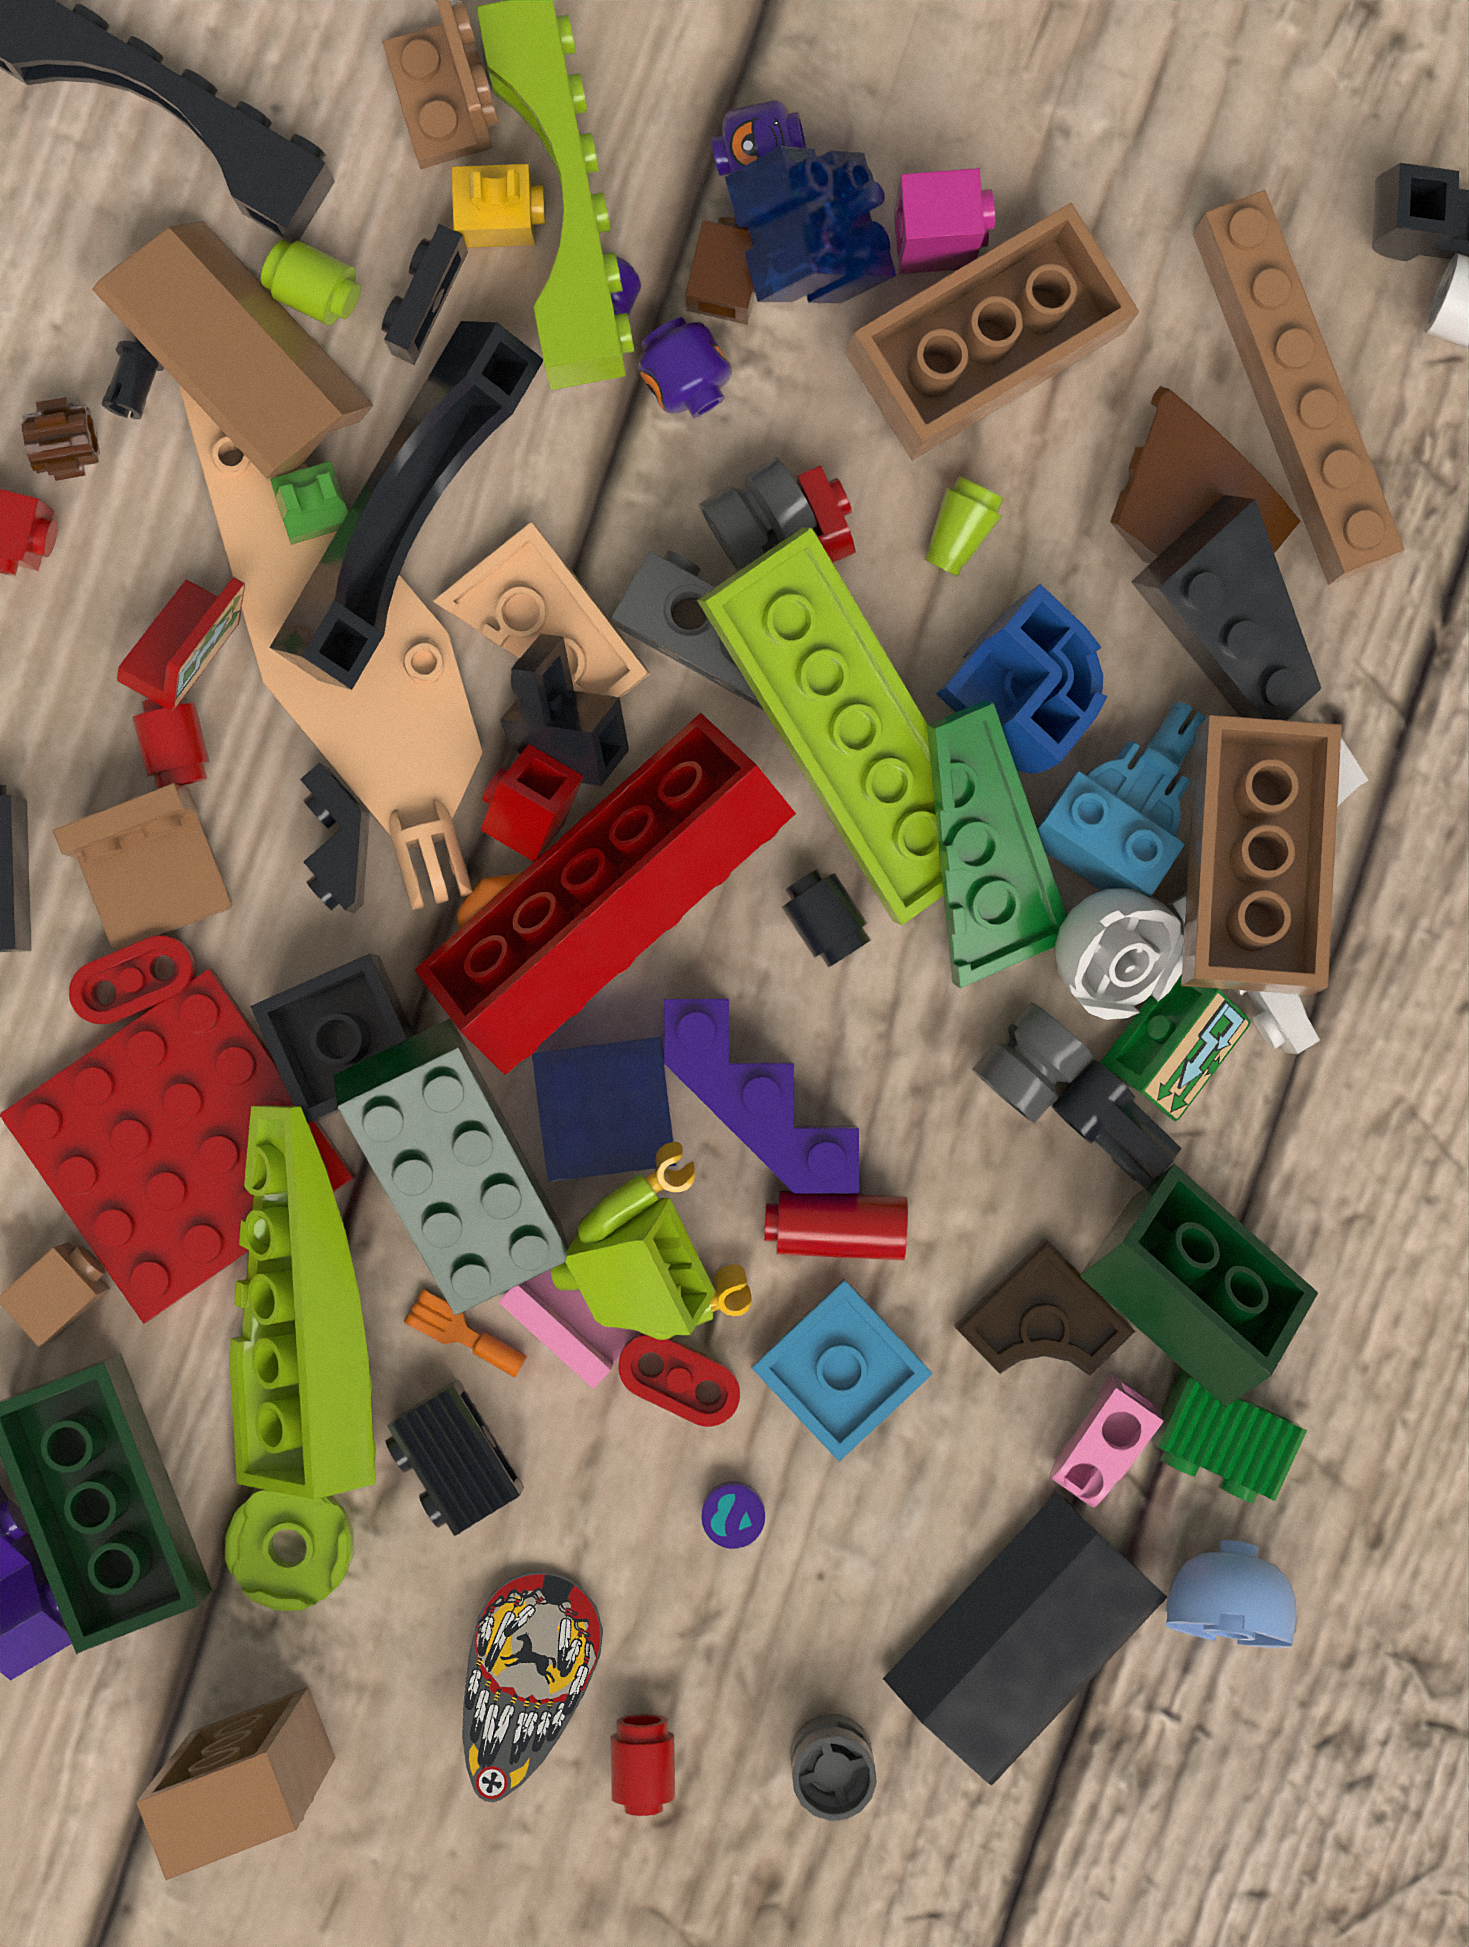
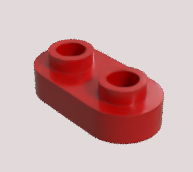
M161 935L148 937L82 966L74 974L70 982L69 1000L71 1006L78 1016L93 1024H114L182 993L190 982L195 979L196 960L191 949L177 938ZM163 956L170 957L175 964V971L167 980L160 979L155 972V964ZM108 980L116 988V997L113 1002L104 1005L97 998V988L102 982Z
M643 1333L630 1339L621 1352L618 1364L619 1375L624 1386L634 1395L703 1427L720 1425L730 1419L737 1410L740 1401L739 1381L735 1373L724 1363L672 1338L658 1340ZM649 1352L658 1354L664 1364L662 1370L654 1375L644 1373L639 1366L641 1356ZM711 1380L718 1384L721 1394L717 1400L704 1402L698 1398L696 1388L701 1382Z

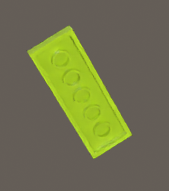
M802 527L697 601L893 922L904 925L944 896L928 741V724L813 529Z

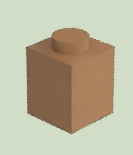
M67 1242L50 1249L0 1295V1305L34 1343L40 1347L61 1335L110 1290V1287L101 1279L105 1274V1270L97 1258L85 1247L79 1245L74 1249Z

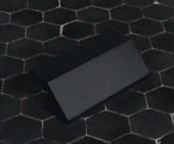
M1056 1492L885 1675L883 1680L925 1727L983 1780L993 1785L1166 1600L1167 1596L1125 1554L1107 1541L1064 1497Z

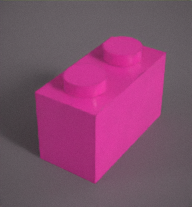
M980 168L901 174L894 208L899 274L958 270L977 259L980 248L988 247L989 229H994L995 225L994 197L992 189L981 190Z

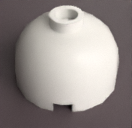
M1104 889L1086 897L1075 906L1060 926L1055 944L1058 973L1065 986L1088 1013L1106 1020L1129 1018L1140 1013L1134 1005L1143 1002L1151 995L1159 1001L1169 993L1182 974L1184 936L1181 933L1180 926L1182 924L1163 903L1152 896L1148 897L1135 889Z

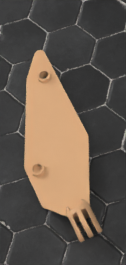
M181 386L182 400L233 577L245 583L241 607L263 684L390 835L412 911L423 908L424 904L418 886L417 874L412 866L408 852L410 849L419 847L421 849L436 904L449 901L433 845L442 840L446 844L453 875H455L461 897L472 893V886L453 824V818L483 752L448 632L399 575L388 609L385 634L352 690L318 681L270 649V645L337 531L291 545L271 485V478L267 479ZM236 450L244 455L242 461L235 466H227L221 462L223 455L228 451ZM304 462L300 468L282 473L274 477H278L284 474L308 468V466Z

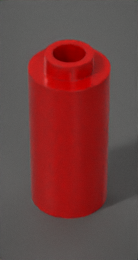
M779 1191L778 1203H766L764 1241L776 1242V1255L904 1261L907 1245L908 1200L904 1196Z

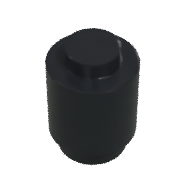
M818 869L785 889L792 900L782 906V909L813 957L815 958L820 955L828 968L871 941L863 926L868 924L836 873L824 879Z

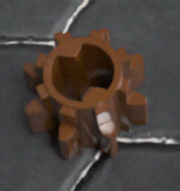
M67 397L36 402L37 413L23 415V424H21L24 447L32 470L36 471L37 474L48 472L49 476L54 475L55 481L85 476L84 465L98 463V456L100 454L97 431L89 407H86L85 404L74 406L73 403H68Z

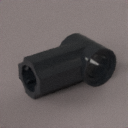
M1093 1059L1058 1095L1057 1099L1050 1106L1090 1144L1095 1141L1126 1174L1145 1188L1172 1164L1182 1148L1133 1102L1135 1099L1134 1094L1098 1060Z

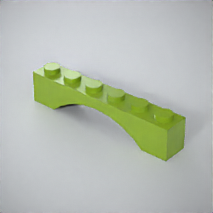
M505 0L476 6L494 95L517 112L541 140L557 170L562 186L564 215L560 247L549 280L533 306L550 390L624 377L626 373L622 354L635 351L628 314L614 315L611 293L623 290L616 253L603 254L599 233L611 231L604 192L591 194L587 174L599 172L592 132L579 135L576 114L588 112L581 74L568 75L564 59L566 55L576 54L569 14L556 16L553 0Z

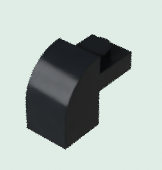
M1399 163L1379 175L1375 180L1372 249L1384 257L1400 261H1409L1418 255L1451 259L1456 253L1469 257V190L1459 189L1460 171Z
M540 634L511 668V687L513 693L517 695V700L500 719L503 730L519 754L524 751L528 744H531L583 775L582 783L602 786L629 751L620 697L574 691L564 637Z

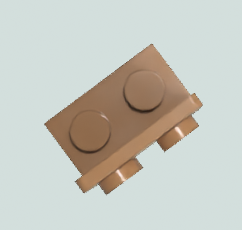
M436 0L442 24L382 41L420 169L493 148L487 127L499 124L483 65L480 64L481 61L464 2L451 5L450 0Z
M172 783L53 830L61 854L78 859L109 943L114 951H118L151 936H162L229 910L233 905L189 789Z

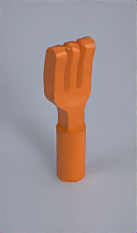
M422 1288L417 1296L418 1301L413 1303L412 1311L408 1312L404 1323L442 1344L459 1342L472 1349V1354L514 1378L517 1376L528 1357L527 1355L487 1332L480 1333L468 1325L465 1312L455 1316L446 1299Z

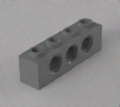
M649 550L611 617L614 626L764 710L708 618L701 627L694 630L682 629L672 619L673 610L680 602L688 599L698 600L715 587L697 577L701 569L687 558L670 550L662 558Z

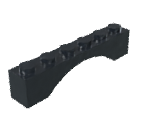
M0 0L1 70L26 85L56 81L97 83L129 91L162 107L188 126L213 153L221 167L230 194L243 215L292 244L300 240L335 182L326 162H324L326 154L318 146L298 134H293L291 139L287 140L269 129L272 125L270 119L245 102L239 101L234 108L215 96L218 92L217 88L194 71L184 69L180 76L161 64L164 58L153 47L134 36H130L127 43L107 32L110 26L103 18L81 4L76 3L73 10H70L55 0Z
M460 321L269 647L270 649L318 681L349 690L354 688L385 634L388 609L396 581L425 519L465 462L514 413L544 361L542 357L498 322Z

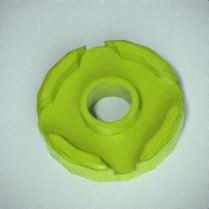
M260 1489L234 1513L225 1535V1561L231 1575L234 1574L237 1583L242 1587L241 1590L253 1602L275 1611H301L326 1599L344 1580L354 1556L353 1528L345 1509L332 1496L312 1500ZM291 1529L302 1535L307 1546L306 1555L302 1560L285 1562L275 1554L273 1539L278 1531Z

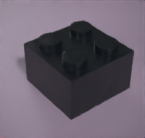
M370 953L250 1006L294 1106L302 1108L308 1124L339 1112L335 1094L334 1074L415 1036L380 956Z

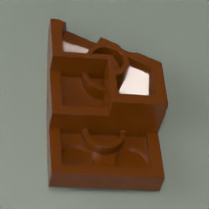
M1159 386L1151 400V404L1157 408L1145 446L1135 447L1128 468V482L1119 494L1110 523L1142 561L1150 564L1224 495L1252 498L1256 500L1275 553L1301 520L1267 480L1225 437L1172 390Z

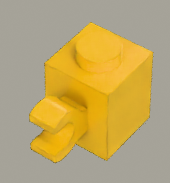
M529 164L452 167L454 231L463 235L467 248L535 245V225L546 224V202L544 185H533Z

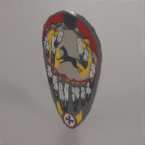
M534 1571L510 1578L491 1593L478 1616L468 1659L463 1702L462 1740L466 1768L473 1790L478 1798L485 1802L494 1803L505 1798L520 1787L544 1762L583 1698L601 1655L603 1628L597 1606L581 1586L560 1574Z

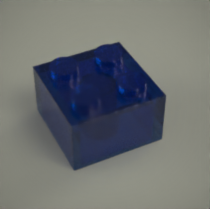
M662 1037L532 1054L548 1182L656 1168L655 1160L659 1148L669 1142H676L667 1070L664 1064ZM678 1161L676 1163L669 1165L668 1167L677 1166Z

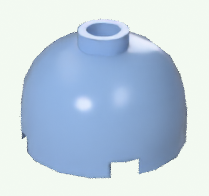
M1222 1540L1220 1541L1219 1552L1197 1554L1183 1563L1172 1579L1166 1602V1627L1180 1633L1216 1641L1215 1636L1238 1639L1237 1644L1288 1648L1292 1646L1294 1633L1296 1632V1597L1289 1579L1277 1565L1258 1558V1546L1246 1542Z

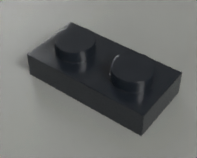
M441 224L438 225L431 241L423 238L418 244L409 266V274L414 275L404 298L398 295L393 298L387 308L381 327L382 331L387 333L384 341L391 354L415 365L468 254L463 235Z

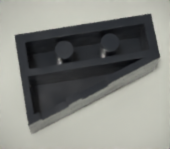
M1224 495L1131 581L1240 717L1287 721L1322 689L1255 499Z

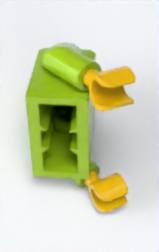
M669 1142L659 1148L655 1160L656 1170L645 1178L641 1173L637 1174L608 1194L579 1222L578 1234L565 1252V1263L551 1269L552 1280L556 1288L561 1291L580 1290L595 1321L602 1326L636 1330L655 1339L666 1340L676 1335H691L696 1326L714 1318L713 1312L720 1309L723 1313L730 1316H741L751 1306L752 1295L750 1287L746 1285L748 1281L745 1269L736 1264L722 1267L714 1276L713 1288L671 1198L658 1199L656 1196L663 1189L670 1192L685 1191L694 1181V1162L686 1164L677 1171L667 1169L669 1165L676 1163L683 1156V1146L680 1142Z

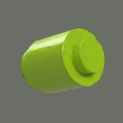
M283 239L278 241L269 252L262 268L261 285L271 290L273 299L327 326L335 323L339 317L347 319L355 309L360 297L361 286L355 282L356 270L353 266L300 240L295 241L293 244Z

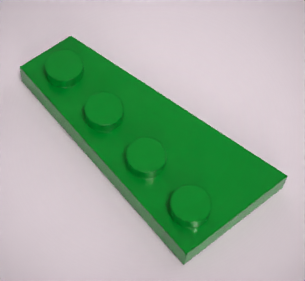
M987 700L927 725L952 983L960 989L1055 947L1060 926L1067 917L995 705Z

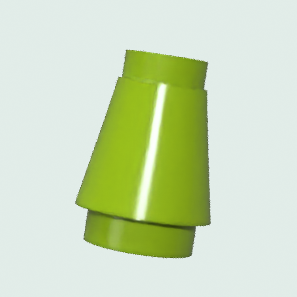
M959 476L952 490L949 488L945 489L928 547L930 549L924 560L958 577L963 566L968 563L1003 517L998 514L1004 498Z

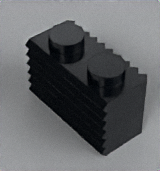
M459 1379L396 1416L387 1425L393 1436L386 1439L385 1442L395 1463L404 1473L413 1468L426 1491L419 1494L420 1502L426 1514L438 1528L447 1524L454 1536L518 1498L524 1489L522 1481L517 1476L508 1458L504 1455L502 1448L498 1445Z

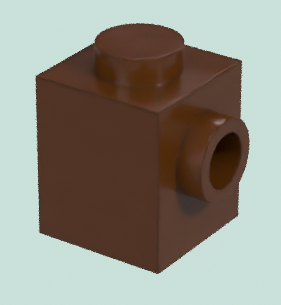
M720 217L718 223L702 220L685 294L686 311L748 325L755 293L767 295L774 265V257L764 255L765 234L755 232L753 224L738 218Z

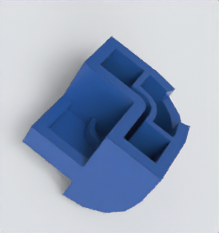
M1039 584L1011 605L962 656L964 658L963 662L938 690L936 695L955 712L984 700L994 703L1017 771L1029 774L1044 772L1059 764L1097 718L1107 698L1106 695L1102 694L1103 672L1096 652L1101 649V646L1087 627L1048 590Z

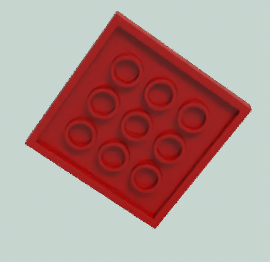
M208 969L193 979L182 993L151 1008L0 1113V1117L139 1319L145 1324L249 1252L248 1249L239 1245L241 1220L246 1219L253 1210L254 1195L250 1194L244 1186L251 1106L294 1105L271 1052L215 971ZM318 1121L308 1124L325 1165L334 1193L355 1179L356 1175Z

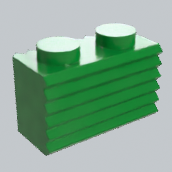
M1181 1370L1176 1383L1172 1387L1171 1394L1167 1398L1166 1405L1161 1412L1164 1422L1150 1440L1158 1448L1164 1450L1160 1461L1193 1477L1196 1476L1200 1467L1222 1477L1218 1486L1220 1489L1254 1504L1258 1494L1276 1501L1307 1430L1298 1423L1241 1397L1225 1407L1193 1377Z

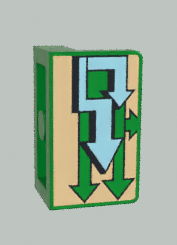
M1182 974L1169 993L1159 1001L1152 995L1149 996L1140 1008V1013L1134 1016L1100 1062L1120 1081L1143 1095L1173 1121H1178L1251 1023L1250 1019L1218 988L1181 986Z

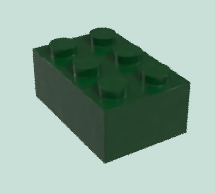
M1175 1163L1131 1198L1080 1275L1084 1281L1225 1407L1273 1374L1318 1295V1292Z

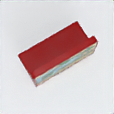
M233 577L220 595L216 596L186 579L118 666L117 681L173 712L239 625L245 583Z

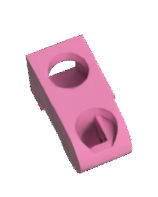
M1113 1373L1098 1393L1099 1399L1076 1433L1061 1450L1049 1475L1052 1480L1092 1508L1105 1498L1117 1480L1120 1482L1164 1422L1159 1405Z

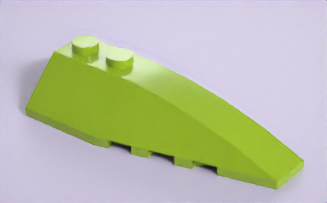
M277 1105L251 1106L244 1186L250 1194L254 1195L253 1210L246 1219L241 1220L239 1245L248 1249L249 1255L246 1279L236 1281L234 1305L241 1309L244 1308L241 1336L231 1338L229 1352L236 1481L240 1485L315 1500L376 1484V1443L373 1437L371 1408L373 1384L369 1373V1357L360 1293L346 1231L331 1183L302 1108L300 1106Z

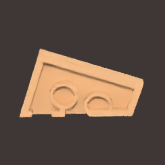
M533 522L526 525L433 600L437 605L454 614L518 658L525 653L540 634L564 637L574 691L615 696L621 699L651 675L647 667Z

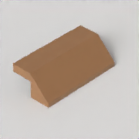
M204 221L167 227L99 279L92 288L96 295L267 479L300 468L328 432L360 423L373 407L372 402L283 306L273 299L271 293L261 285L258 279Z

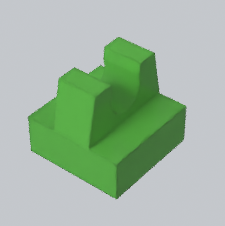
M332 461L270 479L291 545L338 531L348 514V510Z

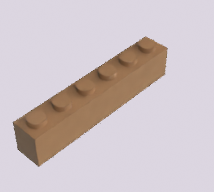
M1266 190L1205 212L1193 232V237L1328 585L1389 562L1403 552L1405 548Z

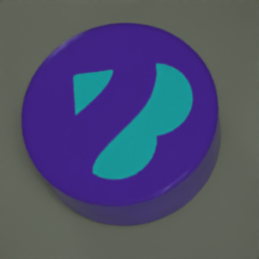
M729 1481L719 1484L708 1493L704 1500L701 1515L702 1525L707 1536L721 1547L738 1549L748 1546L759 1537L765 1524L763 1500L754 1488L745 1483Z

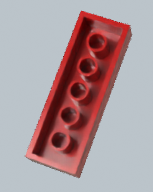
M700 712L414 970L459 1031L506 1076L521 1061L530 1057L537 1050L538 1046L564 1022L578 1014L585 1007L586 1003L613 978L627 970L634 960L663 933L676 926L683 915L713 888L725 882L733 870L762 844L770 841L778 833L779 829L796 815V812L758 765Z

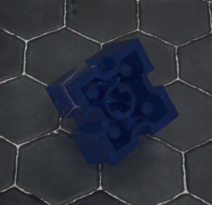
M779 146L725 177L737 226L749 227L754 247L745 251V256L757 302L792 303L807 296L808 303H843L896 276L890 253L891 243L889 236L881 224L872 221L870 215L871 210L884 203L885 193L881 185L874 181L864 153L831 150L819 157L816 156L815 149Z

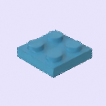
M845 1278L751 1365L756 1374L839 1462L933 1374Z

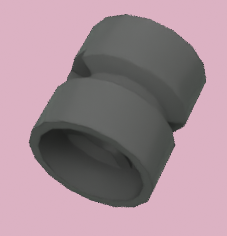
M778 457L771 459L745 475V487L739 490L729 485L699 503L711 531L738 572L772 549L773 544L776 542L781 543L802 527L812 528L813 531L818 529L817 521L806 498Z
M1030 1002L1007 1028L1011 1039L1008 1044L994 1043L972 1070L1009 1105L1035 1124L1058 1097L1054 1085L1058 1081L1071 1083L1093 1058V1054L1056 1019L1038 1005Z
M836 1713L818 1715L805 1722L795 1734L790 1750L793 1790L801 1806L812 1815L829 1821L845 1820L860 1813L872 1799L877 1783L871 1742L864 1729L851 1718Z

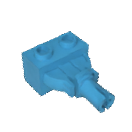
M1175 702L1171 706L1169 714L1147 747L1135 760L1130 770L1128 769V764L1140 748V745L1131 741L1124 745L1115 760L1102 763L1085 775L1078 771L1061 789L1036 826L1044 851L1101 891L1112 888L1135 889L1151 897L1185 846V843L1176 838L1181 818L1179 801L1188 789L1190 781L1182 775L1173 784L1167 795L1165 790L1180 770L1181 763L1194 745L1196 729L1206 718L1200 712H1197L1193 719L1188 721L1179 735V728L1193 708L1183 702Z

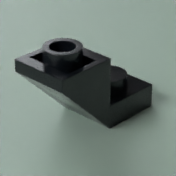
M318 763L300 779L311 792L303 801L325 827L329 829L337 822L341 829L303 861L314 874L306 883L331 911L340 904L345 911L354 913L364 903L370 816L330 769Z

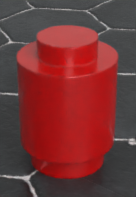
M150 699L142 701L144 713L135 715L132 719L147 777L154 776L157 789L172 783L183 786L208 779L204 764L209 763L210 760L195 703L182 704L180 702L172 712Z
M636 1714L621 1717L616 1721L617 1732L610 1736L611 1800L617 1804L624 1805V1812L629 1815L650 1816L659 1814L663 1811V1804L675 1799L674 1734L668 1731V1719L664 1716Z

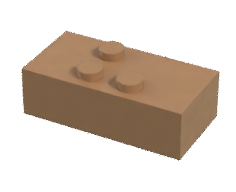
M1069 203L854 331L845 354L913 461L1124 334L1139 313V310L1072 203Z
M1209 715L1196 729L1181 986L1313 995L1328 988L1342 725Z
M309 1687L190 1732L136 1801L165 1880L297 1830L336 1758Z

